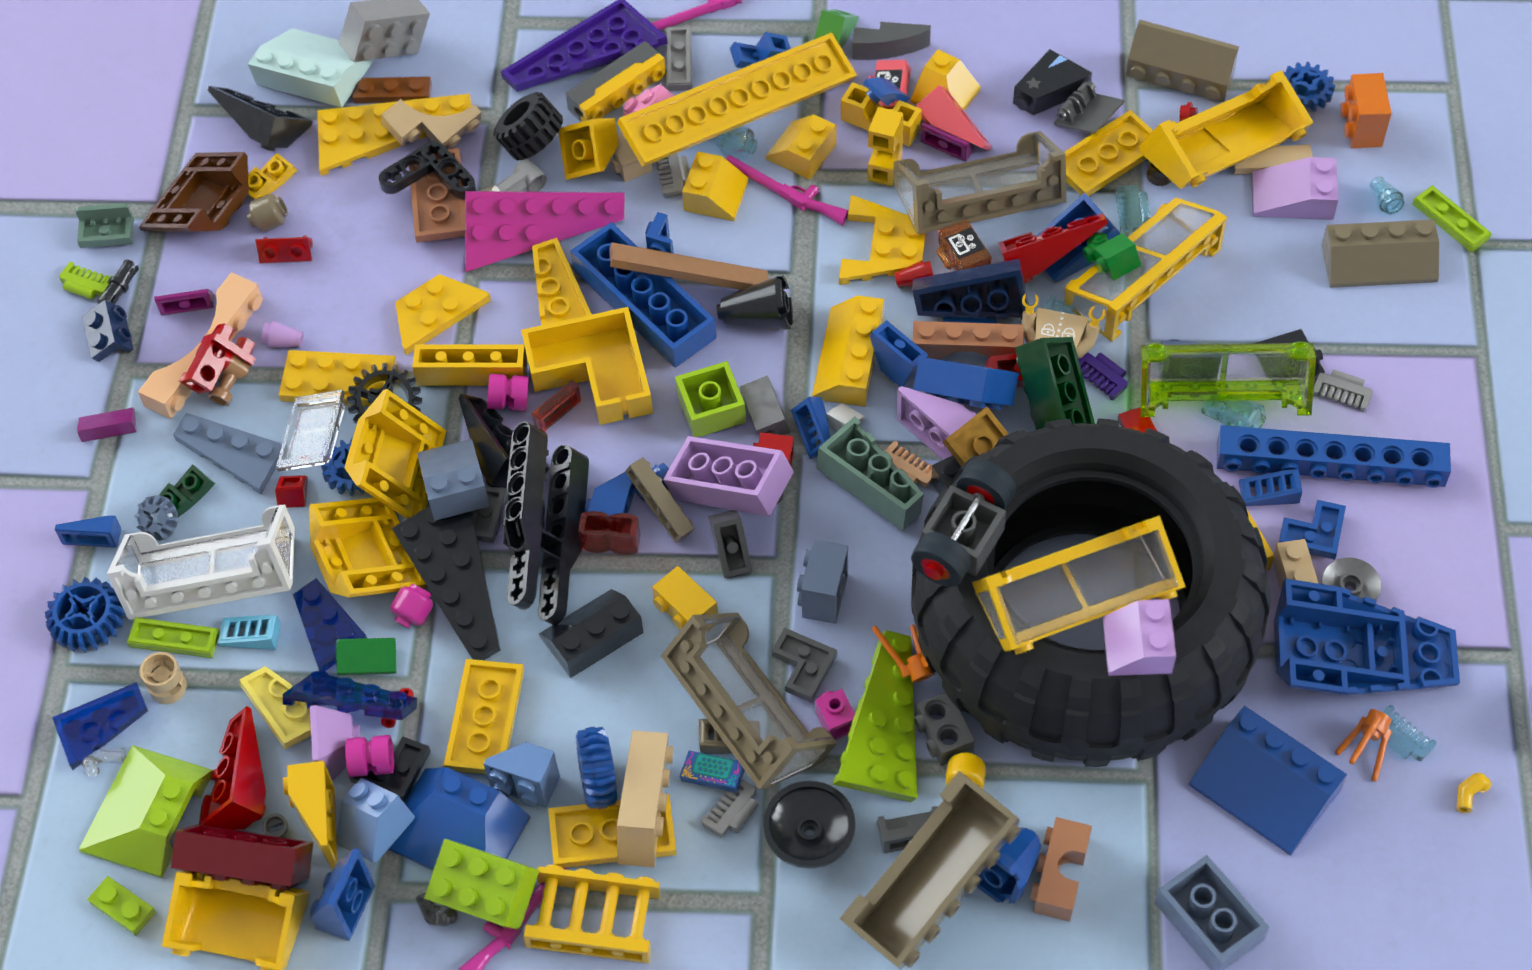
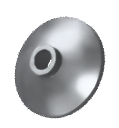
M1352 557L1337 559L1327 566L1322 576V584L1343 588L1350 586L1354 589L1351 590V594L1362 599L1366 596L1377 600L1381 591V580L1377 571L1361 559Z

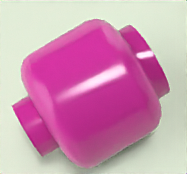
M411 584L410 587H401L390 606L391 612L396 615L394 621L408 629L411 625H423L434 605L430 599L431 594L414 584Z

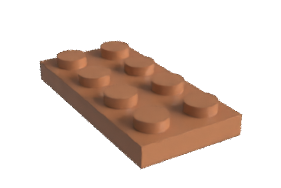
M447 149L462 165L460 149ZM438 154V155H435V157L438 159V162H439V161H440V158H439V154ZM411 164L409 165V171H416L420 166ZM447 167L442 172L444 174H451L456 169L454 167ZM433 172L410 185L416 243L465 236V200L455 197ZM459 179V180H458V183H459V187H460V186H463V185H462V183L460 182V179Z

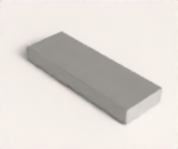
M691 26L666 27L668 44H666V88L668 91L692 89Z

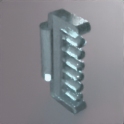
M1137 185L1117 186L1115 188L1117 208L1119 209L1118 214H1120L1118 217L1120 219V232H1134L1151 218L1148 194L1146 192L1139 193Z
M1389 705L1383 711L1392 719L1389 729L1393 733L1387 745L1405 760L1412 755L1418 761H1422L1435 748L1436 740L1432 739L1429 741V737L1425 736L1417 743L1423 736V732L1419 731L1411 738L1417 732V727L1413 726L1405 733L1411 727V722L1408 721L1399 728L1406 719L1405 717H1400L1393 723L1400 714L1395 712L1392 715L1395 708L1393 705Z

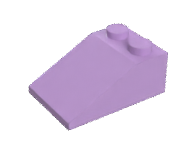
M1307 157L1252 171L1253 217L1333 220L1338 204L1336 158Z
M903 386L898 388L897 420L942 460L952 456L951 452L943 444V441L977 414L972 410L969 411L962 404Z

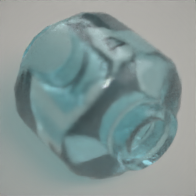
M741 126L719 135L717 145L720 147L723 155H730L743 161L750 154L755 153L757 140L752 129Z

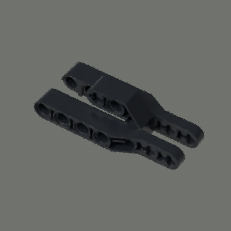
M524 421L519 423L512 433L504 510L503 544L509 547L511 555L507 600L509 604L521 610L528 609L536 598L539 566H541L538 616L541 620L551 625H557L564 619L567 612L570 570L579 557L583 546L589 458L568 445L563 446L561 444L555 449L551 459L546 527L543 530L545 516L543 490L544 481L547 480L545 467L546 456H549V450H547L548 435L546 432Z

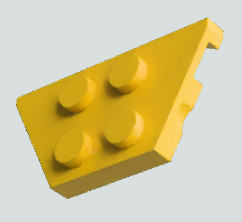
M438 274L397 300L395 304L404 353L408 355L414 351L415 344H425L490 302V294L487 291Z

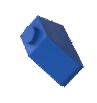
M887 320L870 334L873 349L882 373L899 387L904 386L916 376L918 358H927L928 354Z
M625 472L596 487L592 499H587L585 515H588L590 527L623 532L635 493V485Z

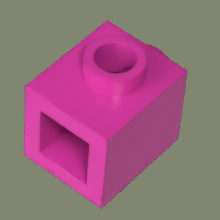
M843 689L823 693L815 700L816 715L822 727L827 729L835 740L847 736L855 713Z

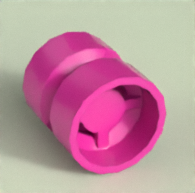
M490 373L487 409L503 410L505 406H508L511 411L526 412L529 376L513 375L511 379H507L504 374Z
M391 735L373 736L370 741H367L365 737L347 738L346 765L349 777L367 776L370 771H373L375 775L393 774L394 749Z

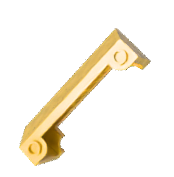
M1280 70L1269 76L1271 79L1266 84L1258 83L1250 91L1178 123L1175 121L1171 122L1170 119L1160 123L1139 145V149L1145 158L1180 189L1189 185L1195 188L1205 182L1207 177L1290 139L1295 142L1307 135L1306 130L1314 122L1285 74Z

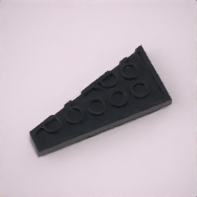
M429 506L392 528L394 534L470 657L474 660H485L499 652L501 648L472 511L434 521L431 507Z

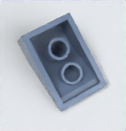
M472 439L417 453L434 521L490 506Z

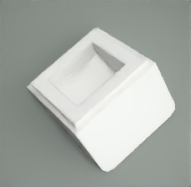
M843 403L826 414L828 425L837 431L854 416L860 422L865 419V416Z

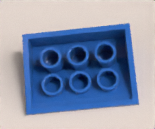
M1244 705L1222 733L1189 782V786L1291 856L1341 791L1347 774Z

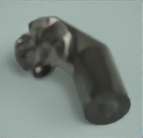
M426 892L416 897L421 913L429 925L445 927L457 921L458 913L456 909L437 906L433 901L424 899Z

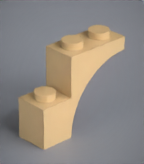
M400 99L381 115L382 125L402 146L408 141L410 143L414 142L421 135L420 131L422 130L432 142H440L446 149L448 147L453 149L461 141V136L467 131L472 133L481 124V111L474 104L465 111L454 115L433 116L416 111Z

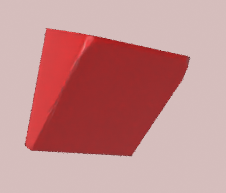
M306 475L280 476L275 488L277 506L285 504L286 508L304 507L306 504L308 477Z

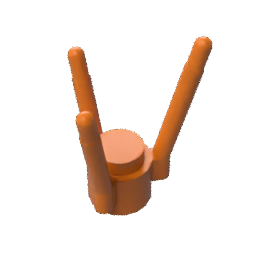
M911 625L910 630L917 654L907 658V665L904 664L878 627L873 626V632L900 668L903 678L910 676L912 683H917L934 675L921 652L918 643V631L915 625Z
M1371 709L1366 717H1361L1358 725L1336 749L1335 754L1340 755L1362 731L1364 736L1349 760L1350 764H1354L1369 739L1378 741L1381 738L1372 775V781L1376 782L1379 777L1388 740L1393 733L1389 729L1392 719L1379 710Z

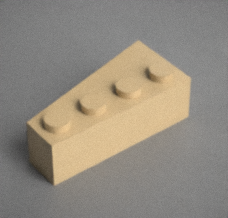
M632 730L617 821L618 864L655 867L658 836H662L663 832L661 812L666 811L667 793H664V787L669 788L670 769H667V764H672L674 746H668V733Z

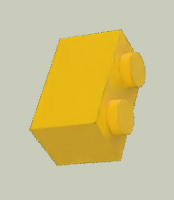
M679 566L675 567L652 586L653 604L661 613L667 612L679 630L684 627L692 615L718 614L717 602ZM715 618L704 619V621L708 625Z

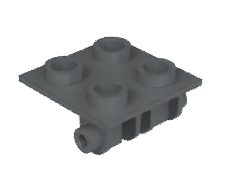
M1092 81L1083 82L1077 91L1073 92L1067 101L1058 108V119L1054 124L1095 134L1125 101L1097 94L1094 90L1096 86Z

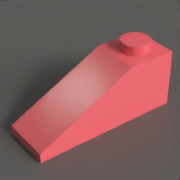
M939 85L916 105L922 109V121L925 124H931L988 151L992 148L947 88Z

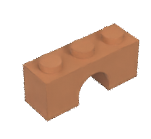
M1056 817L1054 826H1047L1043 844L1049 847L1047 855H1040L1037 872L1042 873L1040 883H1033L1030 900L1035 901L1034 913L1071 921L1079 881L1065 878L1058 868L1066 863L1084 865L1092 829L1091 825Z

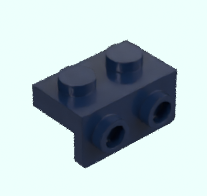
M107 300L102 301L82 316L91 359L98 362L118 348L128 353L133 350L132 336L129 331L125 310L121 306Z

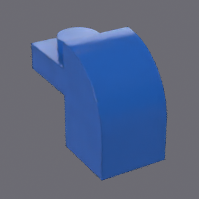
M765 32L756 46L733 42L729 49L735 67L742 69L787 51L791 47L787 36Z

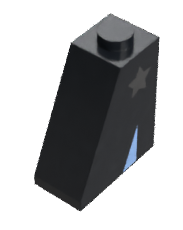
M1049 49L1014 87L1013 104L1032 115L1039 114L1066 102L1083 82L1091 81L1092 72Z

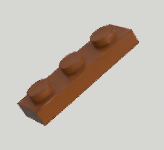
M431 77L362 78L353 91L354 104L397 102L400 99L406 101L430 98Z

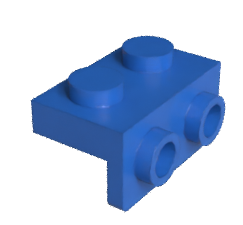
M657 212L654 220L649 221L646 227L647 249L674 253L673 241L670 239L668 215Z

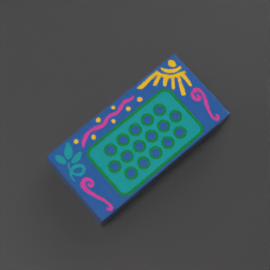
M689 750L679 777L682 782L737 793L745 770L738 760Z

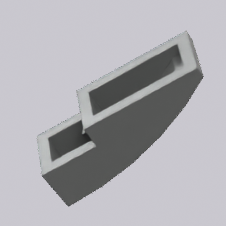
M880 22V29L854 27L852 60L887 59L903 56L929 47L931 25Z

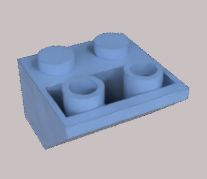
M528 742L486 758L483 764L490 787L501 791L507 797L518 798L522 803L531 807L539 805L546 808L560 778L554 751Z

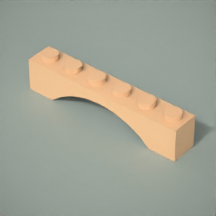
M231 272L216 291L217 305L215 317L206 335L212 334L217 325L225 323L234 330L230 339L232 342L235 335L245 327L252 313L261 306L263 298L258 284ZM201 342L182 359L167 367L153 371L138 391L144 407L169 419H172L175 413L183 408L185 400L193 390L180 383L179 380L183 372L188 371L195 358L197 349L202 344Z

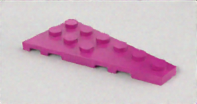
M465 191V271L467 272L531 251L533 245L556 237L558 241L606 226L611 222L615 223L624 220L625 193Z

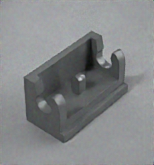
M938 806L932 807L930 812L885 820L884 816L878 817L877 827L883 853L904 850Z

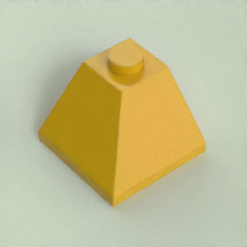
M938 49L925 64L911 96L910 103L917 105L936 87L941 85L948 89L962 109L965 110L980 92L981 87L960 59Z

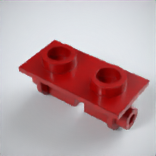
M306 235L291 238L268 239L264 237L263 239L255 240L259 263L312 261L310 248H313V240Z

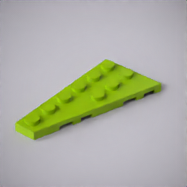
M885 630L882 634L904 664L907 665V658L912 656L911 636ZM878 640L871 662L873 666L870 675L866 678L864 684L865 691L863 697L859 700L848 734L847 748L842 753L840 770L835 776L832 785L912 802L918 798L913 683L910 676L903 678L900 668Z

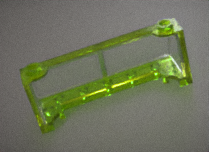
M1302 341L1270 344L1162 345L1152 343L1150 345H1141L1138 374L1140 416L1155 417L1157 407L1162 405V409H1168V401L1280 400L1282 408H1287L1288 404L1296 407L1297 416L1312 415L1316 365L1313 343Z

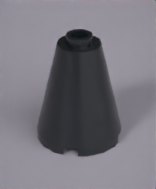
M784 275L776 276L721 298L720 304H717L716 307L718 319L723 320L725 325L782 330L791 329L790 325H793V307L791 297H788L787 292L784 291V289H789L786 277Z

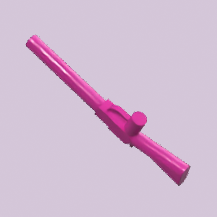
M708 0V3L652 22V24L659 30H663L666 27L677 25L710 12L713 13L721 9L733 7L737 3L742 4V0Z
M731 155L725 158L744 175L779 194L792 205L802 209L803 212L805 209L822 213L844 226L849 210L813 200L819 192L817 186L812 184L805 190L797 185L791 187L786 184L782 185Z
M541 882L532 893L520 930L509 927L503 928L499 924L487 921L483 931L495 937V939L463 964L459 970H483L489 960L505 946L509 950L511 949V944L521 933L522 927L542 902L545 882Z

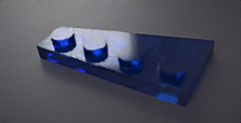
M325 671L312 672L283 693V705L293 706L295 701L307 702V708L313 705L337 706V711L344 713L355 712L361 709L364 710L365 716L403 720L417 709V698L408 696L402 691H389L381 689L378 685L354 682L351 678L331 676Z

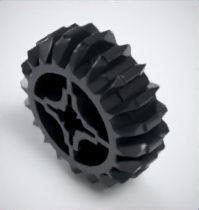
M387 363L382 364V370L378 371L375 364L371 365V374L365 369L361 370L364 379L355 376L353 382L357 386H349L348 392L353 394L347 397V403L353 404L348 408L349 414H356L353 422L356 424L365 412L361 398L367 399L368 403L372 404L383 390L388 389L393 393L394 384H397L404 390L408 404L421 412V409L415 406L422 404V398L416 396L421 392V389L417 386L412 387L416 383V379L411 377L406 380L408 376L407 370H403L398 374V365H394L392 371L387 370ZM385 381L384 386L380 389L370 388V390H366L373 383Z

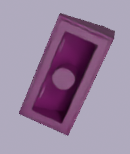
M922 123V143L965 162L973 153L974 147L970 143Z
M209 289L154 297L160 315L214 308L213 292Z
M134 407L79 417L77 434L81 442L137 432Z

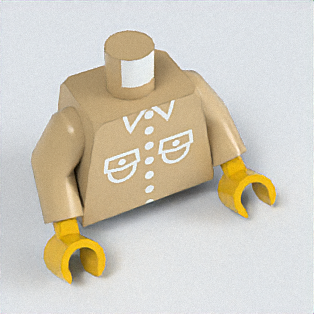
M1026 293L1023 295L1022 303L1026 307V311H1023L1022 324L1026 343L1040 338L1073 337L1078 359L1082 358L1094 347L1100 330V325L1098 324L1099 321L1105 319L1107 315L1106 309H1103L1100 318H1096L1093 315L1095 306L1089 309V317L1038 307L1037 312H1035L1034 307L1038 305L1039 301L1037 294H1035L1036 301L1032 305H1028L1025 302Z

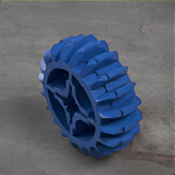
M84 577L82 583H78L73 579L72 586L70 587L62 584L63 591L61 593L53 592L55 600L47 602L49 610L45 611L46 627L51 632L52 639L56 642L58 641L59 645L63 648L68 646L73 652L80 648L81 651L86 653L89 646L97 650L98 644L101 642L108 645L107 638L109 636L117 637L116 628H123L121 619L125 618V611L114 588L107 581L102 583L97 577L92 582Z
M595 726L578 730L575 736L576 751L586 805L590 809L607 808L617 801L613 756L607 732L603 727L595 728Z

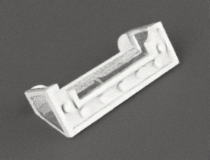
M285 504L267 508L261 518L263 525L158 545L156 539L149 533L136 532L126 534L107 575L128 620L135 617L142 618L289 591L293 584L295 527Z

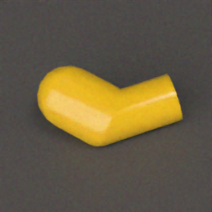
M1473 773L1458 785L1456 805L1458 812H1472L1473 795L1478 791L1484 793L1490 789L1491 781L1485 774Z

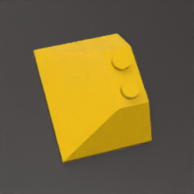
M385 389L359 418L344 468L356 486L408 519L427 508L428 496L417 453L443 446L447 430L388 389Z
M376 498L310 504V547L330 593L350 598L398 592L401 587H410L411 584L427 588V585L392 530L394 526L400 524L393 509Z

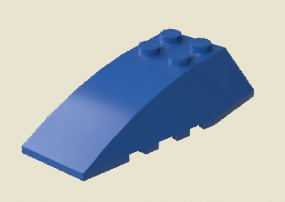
M1285 578L1274 618L1276 673L1288 687L1340 695L1458 686L1460 684L1456 631L1419 616L1416 619L1405 615L1403 610L1395 607L1392 609L1376 604L1377 600L1365 596L1362 599L1351 594V590L1343 587Z

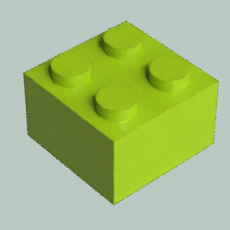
M728 361L675 376L677 397L693 437H701L746 423L745 403Z

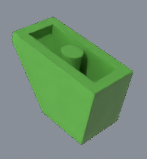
M838 9L822 10L814 39L832 33L838 44L844 46L858 22L859 16Z

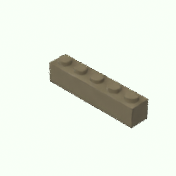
M642 457L629 465L625 473L674 542L677 543L690 535L694 530L691 520L684 515L681 506L674 501L671 492L664 487L661 478L652 470L651 464Z

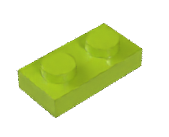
M109 876L102 881L87 899L93 907L135 936L156 913L152 906Z

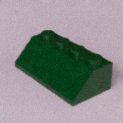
M1073 337L1040 338L1015 347L1017 364L1021 370L1024 382V392L1028 397L1031 409L1030 416L1036 430L1043 429L1046 422L1070 419L1072 424H1095Z

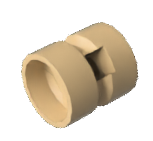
M157 652L146 657L141 663L140 677L154 701L160 704H171L182 698L187 689V681L173 655L167 652Z

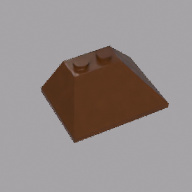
M245 152L195 153L138 228L141 231H221L228 225L233 213L243 205V200L249 193L248 155Z

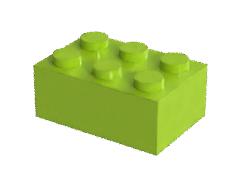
M444 839L424 899L504 927L520 930L540 870L462 843Z

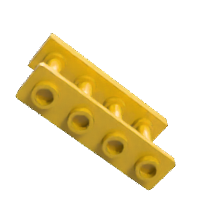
M552 864L545 867H537L540 870L537 881L539 884L545 882L538 923L534 925L526 924L525 947L649 964L651 954L650 941L643 938L649 898H660L659 882L644 876L637 879L625 878L623 875L613 872L606 875L594 874L593 871L583 868L576 871L564 870L562 867ZM557 886L576 888L569 927L565 929L553 928L550 925ZM588 890L606 892L600 930L596 934L583 932L581 929ZM618 894L637 896L631 933L627 938L614 936L612 933Z

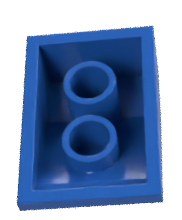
M1084 193L1036 236L1041 235L1048 227L1055 226L1065 229L1067 224L1072 221L1099 215L1103 212ZM1106 217L1108 224L1094 234L1105 233L1108 240L1121 233ZM1088 239L1045 269L1055 283L1095 263V261L1089 263L1082 251L1083 248L1087 247Z
M353 848L336 863L333 871L329 872L325 877L323 883L324 890L320 898L313 902L310 909V919L316 930L350 941L375 888L360 850Z

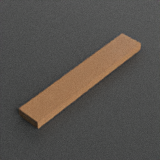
M613 242L609 249L610 267L738 290L746 289L769 279L768 271Z

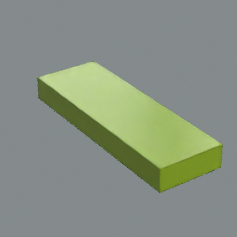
M1433 185L1413 200L1412 205L1429 219H1434L1440 228L1471 253L1491 237L1492 233Z
M135 617L126 643L132 648L213 658L220 631L218 628Z

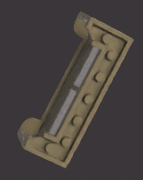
M1041 131L1023 135L1017 142L1016 152L920 172L918 163L913 159L894 161L895 187L918 234L1066 202V154Z
M738 612L692 615L661 657L758 789H767L820 764L836 746V740L823 727H815L808 732L744 648L749 638V629Z

